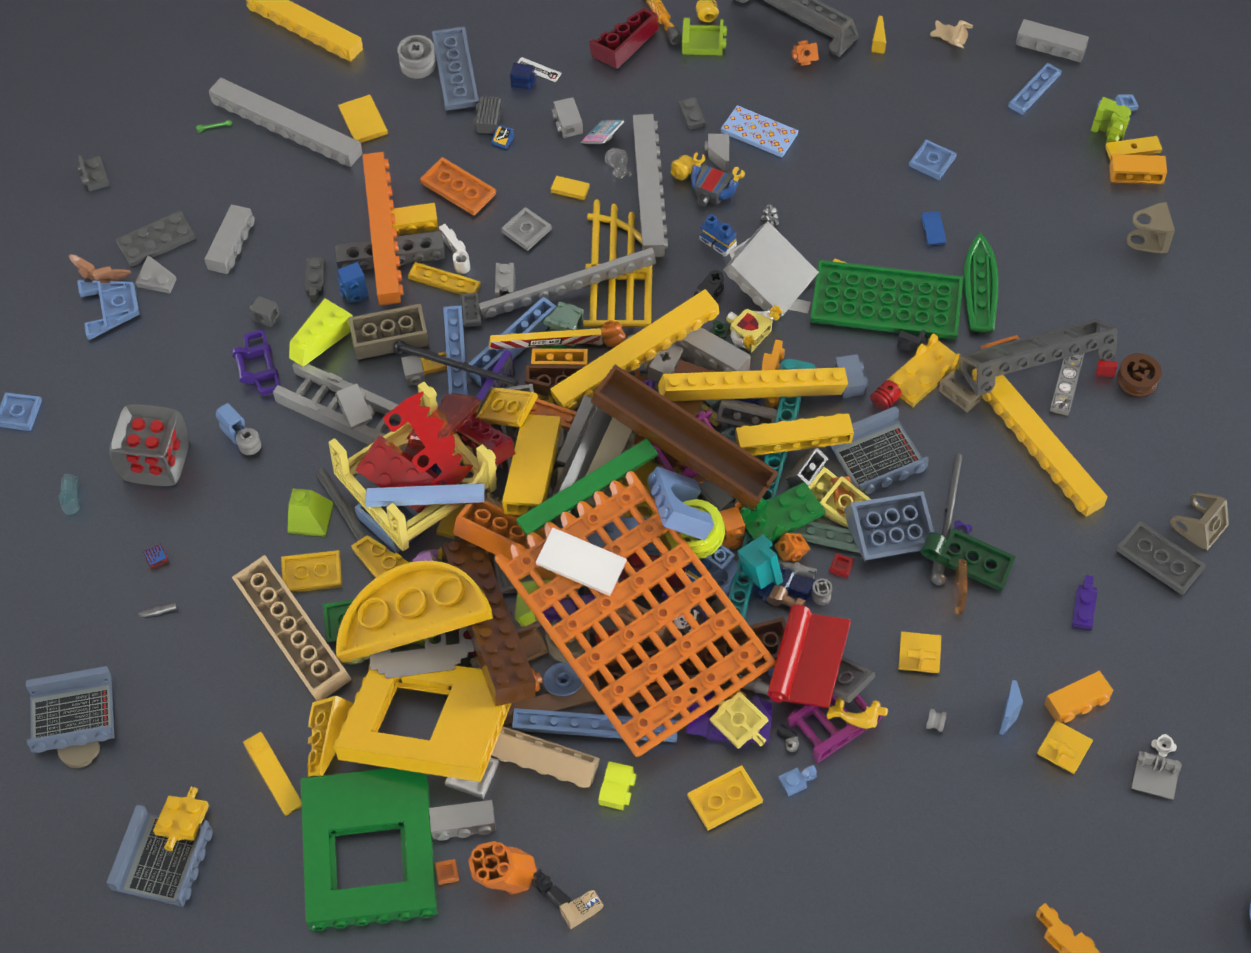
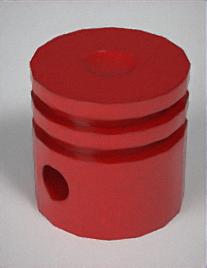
M886 380L870 395V399L876 408L884 411L889 409L902 396V392L896 383Z

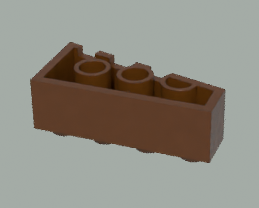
M526 365L525 385L533 384L534 392L539 395L552 396L550 390L552 387L586 365Z

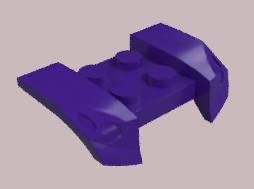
M713 691L703 697L706 702L713 697ZM754 696L752 704L768 718V722L758 732L766 739V742L763 744H768L772 719V703ZM697 702L690 706L689 713L699 707ZM718 705L687 724V734L701 735L708 740L731 742L710 722V718L719 709ZM752 738L748 740L745 744L748 745V743L757 742Z

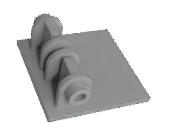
M1139 751L1131 789L1173 800L1178 774L1182 766L1181 762Z

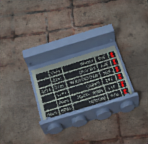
M896 406L852 423L854 431L852 443L829 446L846 476H850L852 485L866 495L871 494L878 488L888 487L895 481L905 480L910 475L921 473L927 469L929 458L928 456L924 458L920 456L898 421L899 410Z
M107 666L26 680V688L30 694L31 739L27 740V744L32 753H42L46 750L63 749L68 746L85 745L90 742L106 741L107 739L114 738L112 676Z
M136 805L106 883L112 891L184 907L185 901L189 900L191 896L190 887L192 882L197 879L198 865L205 857L206 843L212 838V828L209 822L205 820L204 824L200 826L194 841L178 840L174 845L173 851H167L164 846L168 838L155 835L153 831L160 815L148 813L144 806Z

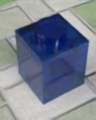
M514 63L510 73L511 87L531 90L532 84L536 82L537 73H534V65Z

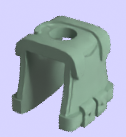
M559 302L556 309L549 316H546L544 324L551 327L546 332L581 330L583 327L584 310L573 304L566 305V303ZM576 344L564 346H566V348L569 347L571 349H574Z

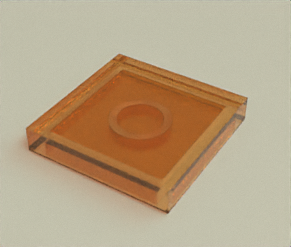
M959 559L954 577L955 613L962 614L968 595L967 561Z

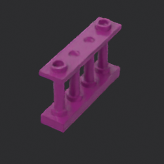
M858 694L853 701L864 712L868 705ZM832 695L830 702L832 706H835L837 699L834 695ZM806 705L800 710L796 709L791 712L787 723L789 729L798 725L813 743L812 757L817 763L867 729L851 725L846 722L847 725L842 730L836 729L822 712V707ZM814 714L831 734L830 738L825 741L820 740L804 719ZM879 715L877 722L882 720V715Z

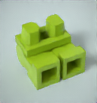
M1103 97L1098 106L1091 131L1096 133L1098 130L1106 132L1105 136L1108 137L1107 143L1122 141L1130 120L1131 110L1127 106H1119L1116 104V101Z

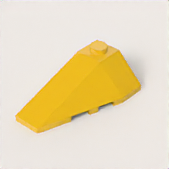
M338 696L312 702L308 727L312 729V736L308 738V744L311 745V752L308 755V777L324 775L336 753L333 748L334 741L341 733V726L343 722H346L349 708L353 706V702Z

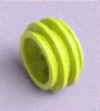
M699 499L684 501V504L692 508L710 513L714 522V527L705 540L679 532L684 540H689V542L686 541L699 559L706 558L715 553L722 545L725 536L723 518L718 509L707 501ZM666 532L665 535L671 548L673 549L678 546L671 534Z

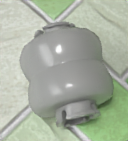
M244 428L236 435V442L241 453L253 455L260 450L261 440L255 429Z

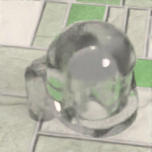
M621 148L609 149L605 154V161L608 166L614 168L613 176L619 179H623L624 176L631 177L632 171L626 167L628 156L625 150Z

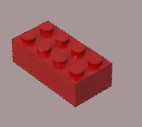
M380 434L355 469L381 488L429 486L439 476L431 469L420 473L412 463V456ZM417 460V463L420 467H425V465H423ZM443 480L437 481L435 486L441 485ZM407 505L417 513L422 512L426 505Z

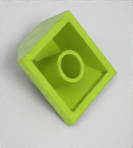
M293 488L288 507V533L326 537L334 505L333 501L312 490Z

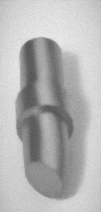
M176 602L157 605L139 612L138 615L142 618L162 615L163 613L177 610Z

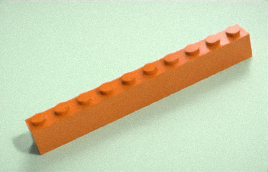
M384 152L362 154L379 306L401 303V295H404L403 285H399V281H402L401 270H397V267L401 265L399 255L396 256V252H399L398 241L394 242V238H397L396 227L392 225L396 224L395 214L391 213V210H394L393 199L390 200L389 198L393 196L392 187L388 186V183H391L390 172H386V169H390L389 161L385 159Z

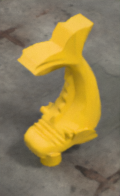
M837 697L835 706L829 707L827 718L841 717L851 725L869 729L877 726L879 715L887 716L888 708L881 707L880 702L874 700L871 706H866V710L862 713L845 712L843 710L844 700Z

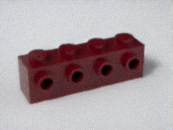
M470 413L462 416L460 420L451 425L454 434L457 433L465 446L468 445L476 453V448L482 444L487 449H491L496 457L495 465H499L516 454L513 447L514 441L510 436L504 435L500 430L494 429L490 424L484 423L480 418H476Z

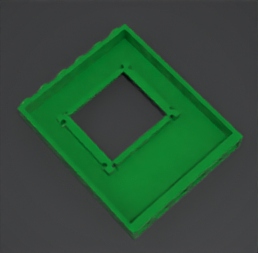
M385 768L301 778L306 923L309 930L323 931L328 927L341 929L353 924L365 926L369 922L383 924L395 919L408 921L411 917L431 918L433 915H437L433 838L429 814L428 774ZM400 829L404 882L338 890L335 836Z

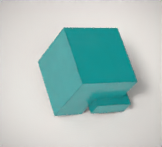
M761 535L737 551L743 573L760 589L772 582L776 586L783 582L777 554L770 549L773 544L764 535Z

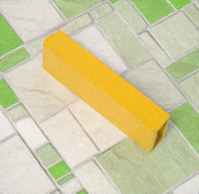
M528 414L522 427L519 428L514 449L516 454L512 458L502 500L504 514L523 515L547 500L562 431L561 417Z

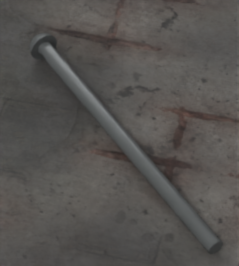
M959 453L955 454L948 501L945 506L947 514L944 520L942 536L946 540L951 530L962 462V454ZM934 561L931 580L935 585H943L946 582V577L943 575L945 566Z

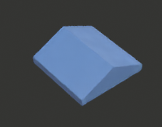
M1012 680L1007 696L999 734H1004L1018 719L1023 704L1019 686L1015 680Z

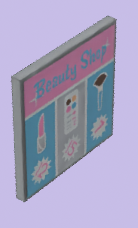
M601 120L581 143L604 144L606 141L609 142L612 135L624 123V120Z

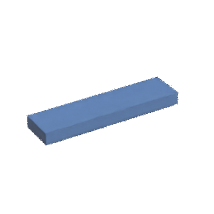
M1046 63L1009 102L1008 107L1023 115L1061 75L1062 70Z

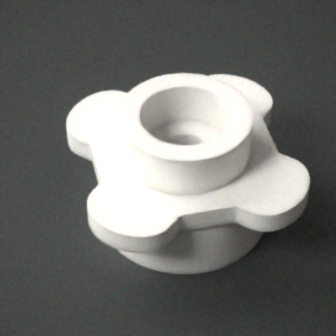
M1162 734L1151 743V746L1156 748L1161 757H1166L1168 753L1175 752L1177 749L1173 739L1167 734Z

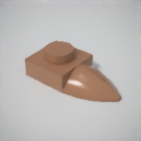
M70 254L69 258L79 269V274L84 278L88 277L91 280H95L92 272L96 270L95 266L77 255Z
M110 266L92 271L95 281H100V283L120 281L131 273L130 270L111 269Z

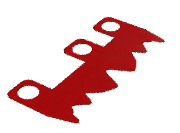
M424 391L405 399L384 416V422L392 432L397 431L409 422L425 446L423 450L412 458V463L420 473H424L436 463L443 472L429 486H435V483L439 480H443L446 485H457L465 478L473 465L460 466L462 455L457 454L453 456L455 448L454 436L438 438L444 421L437 417H427L430 407L420 406V399L424 395ZM392 414L400 415L401 422L399 425L392 426L389 423V418ZM421 455H426L429 458V463L425 467H420L417 463Z

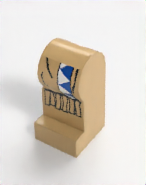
M591 890L580 898L578 897L570 903L566 902L561 905L560 911L569 928L572 929L599 912L604 905L596 892Z

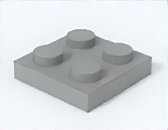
M526 207L501 228V232L527 251L552 230L551 224Z

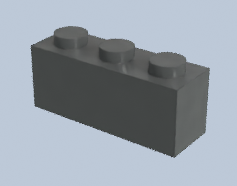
M721 399L716 420L741 427L756 426L762 423L771 424L775 423L777 410L735 399Z

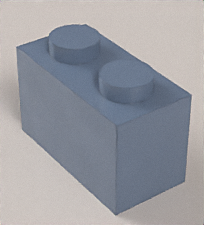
M858 354L836 357L834 368H845L848 385L842 393V397L849 398L865 395L868 379L867 376L863 375L864 365L862 361H859Z

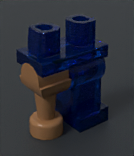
M779 565L783 578L781 584L776 586L772 582L762 589L757 585L755 586L754 592L762 596V602L766 604L769 603L775 607L781 604L789 607L794 604L804 606L812 593L815 579L811 577L804 578ZM788 595H791V596L797 598V600H795V599L789 597Z

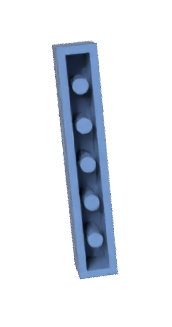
M542 297L501 335L544 332L549 328V326L544 324V320L557 306L545 297ZM487 346L468 364L492 371L505 350L510 351L512 359H514L525 348L489 350V346ZM468 372L469 378L480 387H483L487 378Z

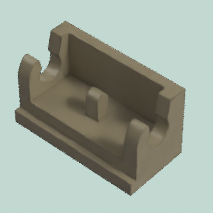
M951 372L941 380L939 391L968 413L981 401V397L958 382L954 377L955 373Z

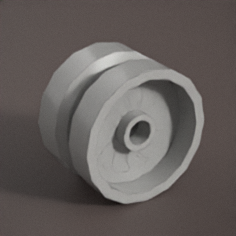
M411 35L399 43L397 47L400 69L404 75L419 79L427 77L434 72L436 68L435 49L433 42L429 38L422 35Z

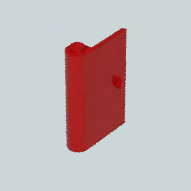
M800 604L792 605L767 693L770 699L775 702L786 701L829 708L851 619L811 614L810 609Z

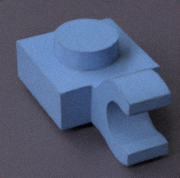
M814 765L807 767L801 773L798 768H795L780 775L779 781L789 797L806 789L807 784L805 782L815 779L817 771Z

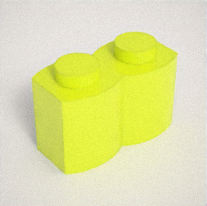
M609 761L599 794V805L624 810L625 805H629L631 793L628 791L630 785L634 786L636 774L632 766Z

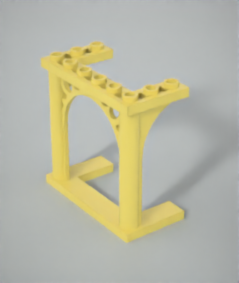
M422 382L418 385V393L424 391V395L420 399V406L430 407L427 417L439 418L436 391L433 387H429L425 382ZM444 421L438 437L454 436L455 448L453 456L461 454L460 463H463L465 467L473 465L469 472L474 476L472 478H464L460 483L485 484V490L487 489L490 493L496 490V457L493 451L487 449L482 444L476 448V457L472 449L468 445L465 446L457 433L454 434L449 424ZM409 422L397 431H391L383 436L399 448L410 444H423L420 438H415L418 435ZM335 438L328 442L335 476L402 551L409 548L408 541L465 504H432L407 522L405 521V516L393 503L386 507L387 513L380 506L366 507V490L354 476L359 474L355 469L372 444L352 457L347 458L346 450Z

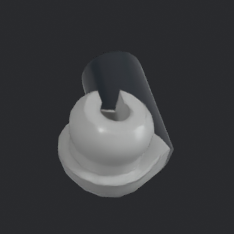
M781 724L777 729V733L785 738L786 749L790 752H795L799 747L798 735Z

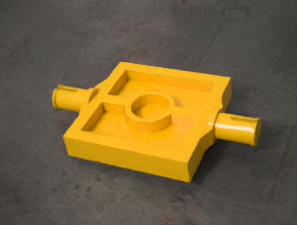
M190 787L186 797L168 796L153 831L155 835L168 838L164 846L167 851H173L174 845L178 840L194 841L209 807L207 801L195 799L198 792L196 787Z

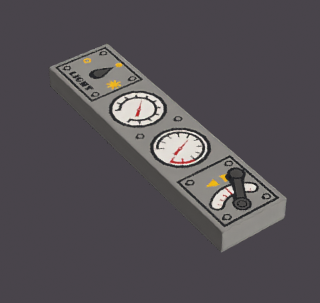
M1085 353L1063 359L1050 412L1069 415Z

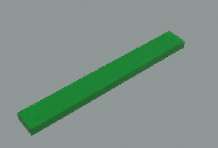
M646 438L516 519L517 524L526 536L529 533H535L543 528L546 522H552L559 518L562 512L572 510L580 501H586L593 497L596 491H602L609 487L612 481L620 480L626 476L627 472L634 471L658 456V452Z

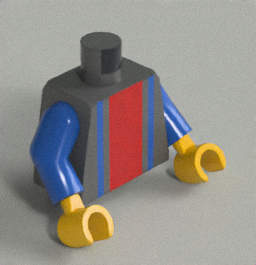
M696 152L694 154L696 164L693 165L691 183L692 188L695 190V196L698 198L697 203L702 207H705L708 202L716 205L721 200L733 196L739 184L738 180L745 176V172L741 170V173L737 175L739 168L735 167L732 171L733 175H730L704 164L701 167V163L705 161V156L703 154L702 159L697 160L698 153Z

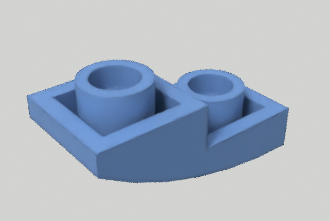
M721 545L715 553L703 559L723 570L735 554Z

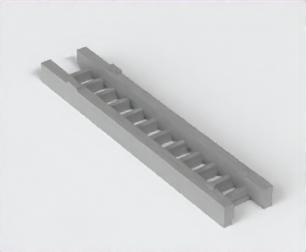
M294 362L292 365L294 374L305 379L296 393L279 385L273 391L277 403L368 445L372 444L379 434L382 437L386 435L382 433L387 427L384 417L375 429L367 426L368 423L350 430L344 415L335 411L339 406L336 396L328 407L319 404L329 389L337 392L354 384L310 364H306L303 367ZM313 383L320 385V389L312 400L303 397ZM364 389L366 394L364 400L367 405H371L374 414L377 411L385 416L398 406V404ZM392 414L389 418V422L391 419L401 422L399 414ZM418 444L400 447L401 450L412 457L421 451L416 448ZM421 455L418 461L427 466L429 458L426 455ZM507 460L495 466L504 469V467L507 464ZM436 463L429 468L438 475L443 473ZM468 473L465 478H472L474 475Z

